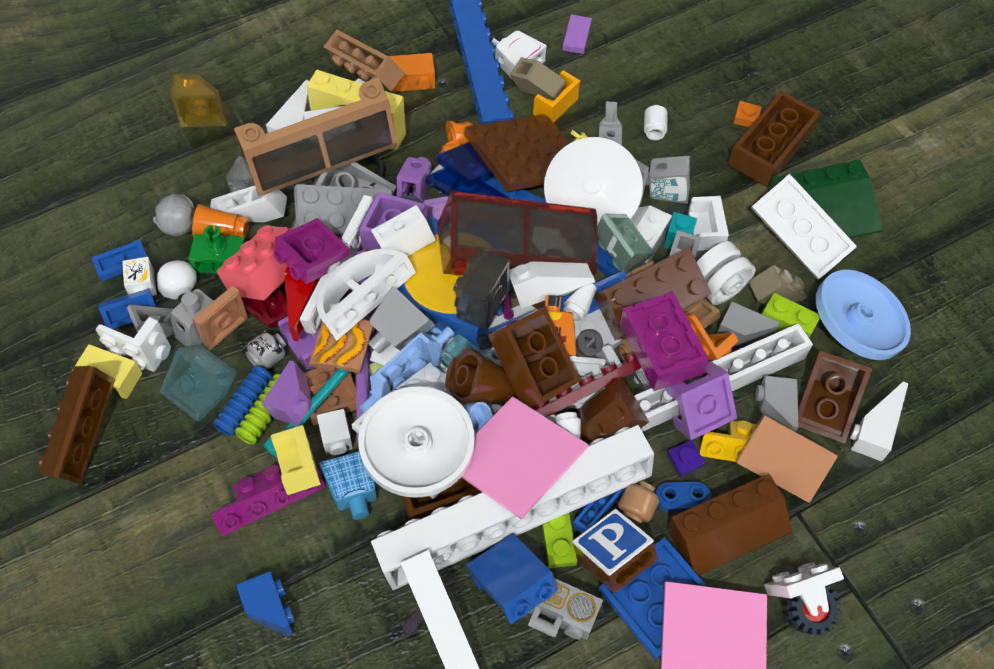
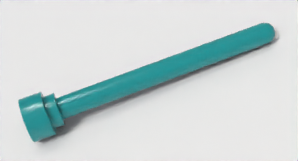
M337 369L312 397V405L298 426L306 422L350 371ZM289 423L283 431L298 426ZM269 437L263 444V447L278 459L271 437Z

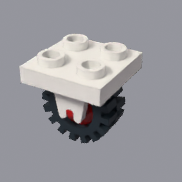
M814 562L807 563L798 567L799 572L776 574L772 576L773 581L764 584L768 595L784 597L783 600H787V605H782L783 610L788 611V614L784 616L786 620L791 621L789 625L798 629L797 631L811 635L826 634L825 631L831 632L835 629L832 624H839L840 620L836 618V615H842V610L837 609V605H842L841 599H835L838 593L836 590H831L832 586L829 584L844 579L840 567H828L827 563L815 565Z

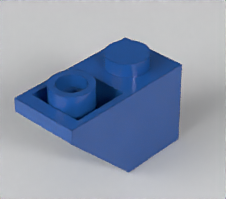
M267 572L236 585L244 611L251 621L287 636L293 633L290 624L295 622L290 606H283L281 597L286 594L280 578L274 580L271 572Z

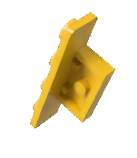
M731 421L727 429L728 434L715 432L703 434L699 450L702 457L736 462L737 457L757 424H751L747 421Z

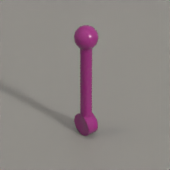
M512 287L505 297L503 317L506 320H510L514 316L510 307V291Z

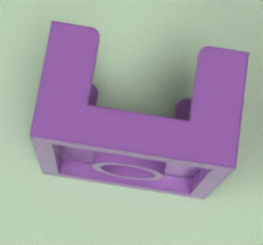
M711 361L707 363L704 371L709 375L688 385L680 382L666 387L667 394L678 402L682 420L677 416L673 417L674 426L690 440L737 419L729 374Z

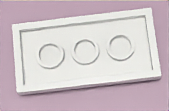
M790 174L751 207L817 280L857 247Z

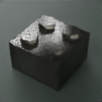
M482 248L478 250L475 257H470L466 265V272L462 277L459 276L453 287L456 295L454 306L456 307L458 319L481 329H487L509 291L510 259Z

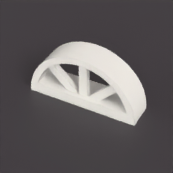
M393 249L370 250L348 259L328 276L318 294L317 311L319 317L336 341L377 307L393 286L398 289L416 273L408 256ZM370 276V277H369L367 280H365L361 285H359V284L357 283V282H359L360 280H362V279H364V278ZM349 289H351L353 292H351L347 297H345V298L339 303V301H340V299L343 297V295H344Z

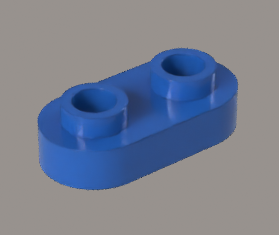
M700 482L664 483L657 488L655 493L660 500L657 507L667 513L684 512L711 499L710 490ZM693 492H699L701 498H696ZM665 493H672L674 495V498H667Z

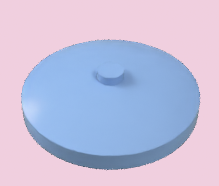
M839 270L830 274L818 287L816 306L819 316L831 335L848 350L868 359L886 360L896 356L908 344L911 328L907 313L897 297L875 278L854 270Z

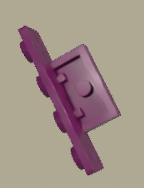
M279 463L268 466L265 470L253 476L245 477L238 483L231 485L237 501L211 513L220 534L225 536L323 489L325 484L317 465L315 464L321 485L287 495L282 483Z

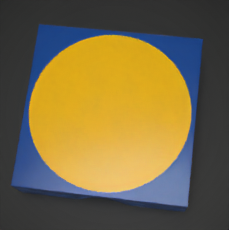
M429 217L427 223L436 241L408 256L416 273L397 290L435 324V328L442 332L448 326L455 334L452 336L453 338L478 347L476 338L486 333L494 319L497 306L507 296L512 287L508 270L521 265L522 251Z

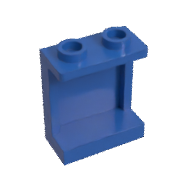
M513 533L466 565L473 584L479 590L483 588L503 610L510 624L526 616L528 612L551 598L558 591L553 573Z

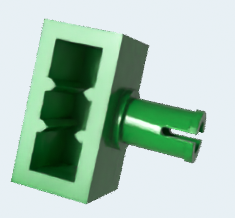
M209 225L204 229V234L194 235L188 258L190 264L198 273L218 274L216 271L224 265V261L227 258L233 256L241 249V245L246 242L245 238L236 235L222 236L219 226L215 225L213 228V225Z

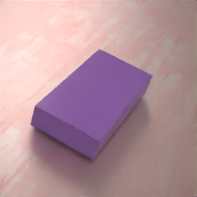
M571 14L563 43V51L584 54L592 18Z

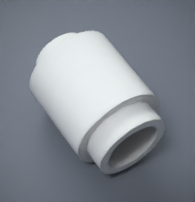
M659 105L650 106L645 110L644 132L651 140H660L667 132V110Z

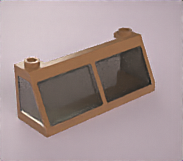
M379 77L369 80L360 86L359 96L361 100L267 134L264 133L259 125L254 123L234 128L241 157L258 196H263L396 147L397 140L389 99Z

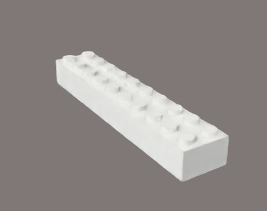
M639 425L632 428L624 427L618 430L614 436L607 439L599 438L594 440L522 520L486 494L480 493L476 496H465L457 504L448 508L440 507L434 510L430 516L421 520L412 519L398 530L382 532L371 543L392 590L409 584L400 562L428 550L437 571L495 546L512 533L515 536L652 476L654 452Z

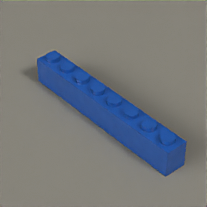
M449 0V7L479 124L513 119L512 109L507 107L509 105L508 94L503 92V76L498 74L499 62L498 59H494V44L489 42L491 39L490 29L485 27L486 15L485 12H481L482 1Z

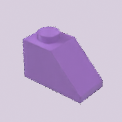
M290 360L261 405L274 419L298 426L311 407L312 400L306 375L294 361Z

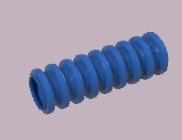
M260 366L252 368V372L247 375L248 379L243 380V386H239L238 392L233 394L234 399H229V405L224 406V412H220L218 415L219 419L213 421L216 429L228 436L235 434L234 429L240 427L239 422L245 420L244 416L250 413L249 409L254 407V402L259 400L260 394L264 393L263 389L268 387L270 381H273L272 375L266 369Z

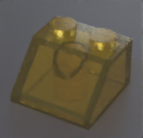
M173 74L170 96L181 127L227 126L228 122L217 89L197 74Z

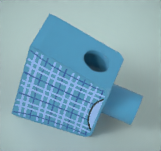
M360 451L319 462L323 478L338 510L350 508L354 520L367 517L369 511L366 503L377 500L376 483L366 471L362 463Z

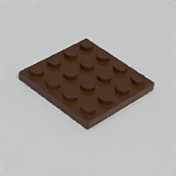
M544 114L476 124L465 127L464 131L465 137L506 192L544 185L546 172L551 161L561 149L570 144L551 119Z

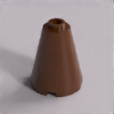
M462 349L459 351L462 354L458 358L454 357L451 360L446 373L445 385L447 388H450V396L460 404L470 402L501 403L508 402L512 397L518 398L504 368L472 349Z

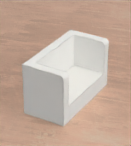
M721 196L693 197L688 209V215L697 218L693 235L701 237L697 251L710 250L718 244L726 242L729 234Z
M417 205L371 230L381 249L397 250L407 256L436 241Z

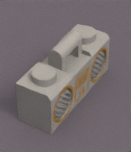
M555 579L558 591L551 598L528 612L532 615L528 626L554 638L559 628L565 630V634L574 639L580 640L582 637L587 640L603 600ZM539 615L555 621V623L552 624L544 619L539 618Z

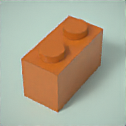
M432 53L389 56L405 73L391 92L435 89Z

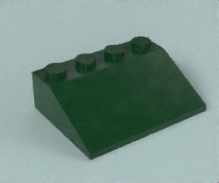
M860 159L790 174L850 239L882 231L871 180ZM788 175L773 177L767 193Z

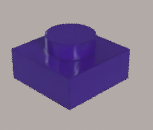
M692 440L667 452V456L679 477L701 469L705 465Z

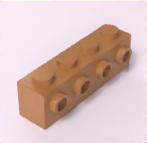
M336 30L324 45V48L332 55L331 60L339 67L343 66L353 75L356 73L366 82L379 77L382 86L389 91H392L405 74L389 56L339 30Z

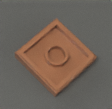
M232 286L192 320L203 345L210 350L246 321L248 316L239 290Z

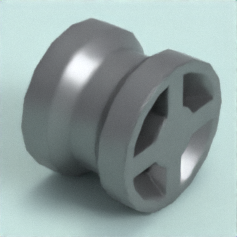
M591 330L581 333L575 340L576 357L595 358L603 348L601 336Z

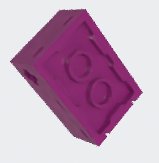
M674 292L664 294V297L661 295L636 303L634 307L630 305L623 308L620 326L653 392L703 375L709 358Z

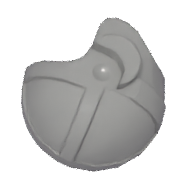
M171 194L161 199L155 209L156 217H153V221L157 224L158 228L163 233L175 237L191 232L195 213L192 201L181 194Z

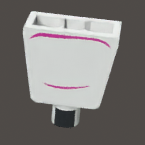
M515 31L507 38L498 33L492 40V43L496 46L495 59H498L499 66L510 78V73L521 57L541 63L545 62L546 45L520 31Z

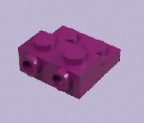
M316 218L275 237L273 254L279 264L285 263L289 267L290 273L295 280L301 279L305 284H308L326 275L328 266L348 257L350 248Z

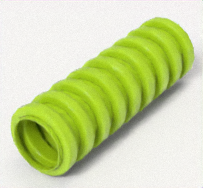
M281 374L273 376L274 381L268 383L269 387H265L263 390L264 394H260L259 400H256L254 403L255 407H251L249 410L250 414H246L245 420L241 421V427L236 428L235 433L242 441L248 444H255L257 442L256 437H260L262 435L261 431L267 428L266 424L271 422V414L261 403Z

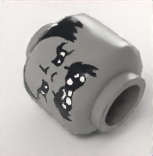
M264 331L248 342V351L245 354L253 366H260L268 370L284 359L285 351L283 347L286 346V343L278 333L273 335L268 331Z

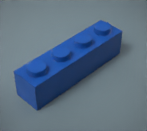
M625 488L589 503L574 520L572 527L580 534H583L606 515L623 494Z

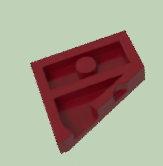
M280 285L265 300L241 297L246 312L270 329L278 326V321L288 316L287 301Z

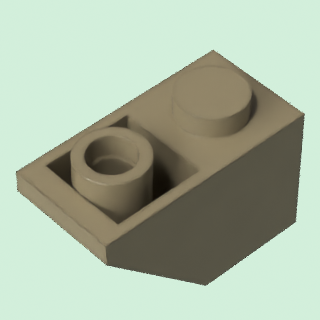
M524 57L519 59L510 73L511 78L521 92L532 95L539 94L544 98L552 100L558 97L566 84L565 79L541 62Z
M775 265L749 280L757 301L766 306L773 293L793 302L807 298L803 290L805 285L799 276L790 274L786 269L782 270Z

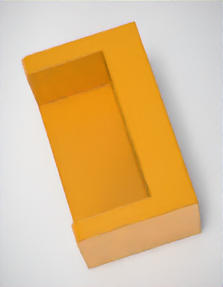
M564 70L559 73V76L565 79L566 84L558 97L552 100L537 94L534 97L533 115L544 114L554 123L578 100L580 80Z

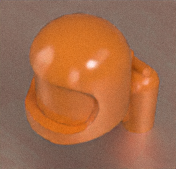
M446 122L445 129L448 143L443 145L442 151L439 152L440 160L458 159L462 152H464V148L472 146L464 135L465 127L473 126L471 122Z

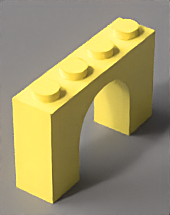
M316 70L306 86L311 111L340 107L361 100L359 89L362 84ZM385 91L389 99L397 146L390 149L398 150L406 135L403 96ZM383 110V113H384V115H385V117H386V120H387V122H388L386 110Z

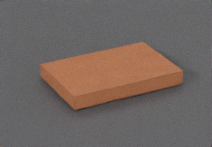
M763 414L737 457L736 463L761 477L770 474L776 485L810 503L838 455Z

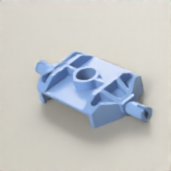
M447 326L436 337L434 335L430 336L423 331H420L419 334L413 337L409 344L370 376L371 396L359 406L360 409L365 413L378 400L425 367L427 363H432L438 367L443 344L455 335L452 329Z

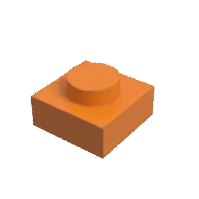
M739 101L734 124L750 127L759 117L762 106Z

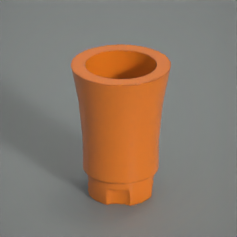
M198 204L193 218V237L195 234H204V229L207 226L213 225L214 228L217 225L221 230L222 236L236 235L246 239L249 218Z

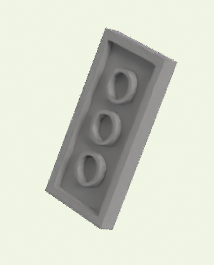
M296 184L294 187L296 228L318 218L337 237L343 236L364 195L371 196L374 200L378 192L392 195V190Z

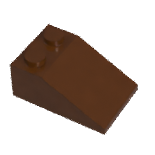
M820 350L817 353L798 407V427L845 444L872 368Z

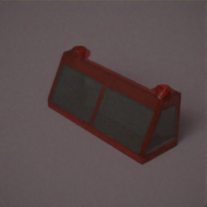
M451 191L437 223L443 274L462 276L469 272L473 266L513 269L518 265L529 262L587 263L593 277L597 272L596 208Z

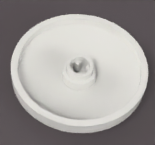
M588 137L568 144L556 154L546 172L544 193L550 212L562 226L580 235L596 236L594 232L605 213L627 214L630 219L634 216L641 202L643 180L636 160L623 146L606 138Z
M421 386L402 388L378 400L364 417L358 438L362 463L370 477L387 491L405 497L431 496L451 487L463 476L470 465L475 444L473 424L464 407L456 399L443 391Z

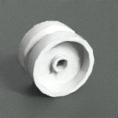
M730 241L713 247L697 261L712 293L706 296L712 305H719L734 297L749 283V280L752 279L756 271L754 265L747 258L740 257V250Z

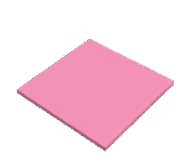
M512 397L474 435L473 457L462 478L522 520L589 446L584 441Z
M673 582L664 583L661 669H766V594Z

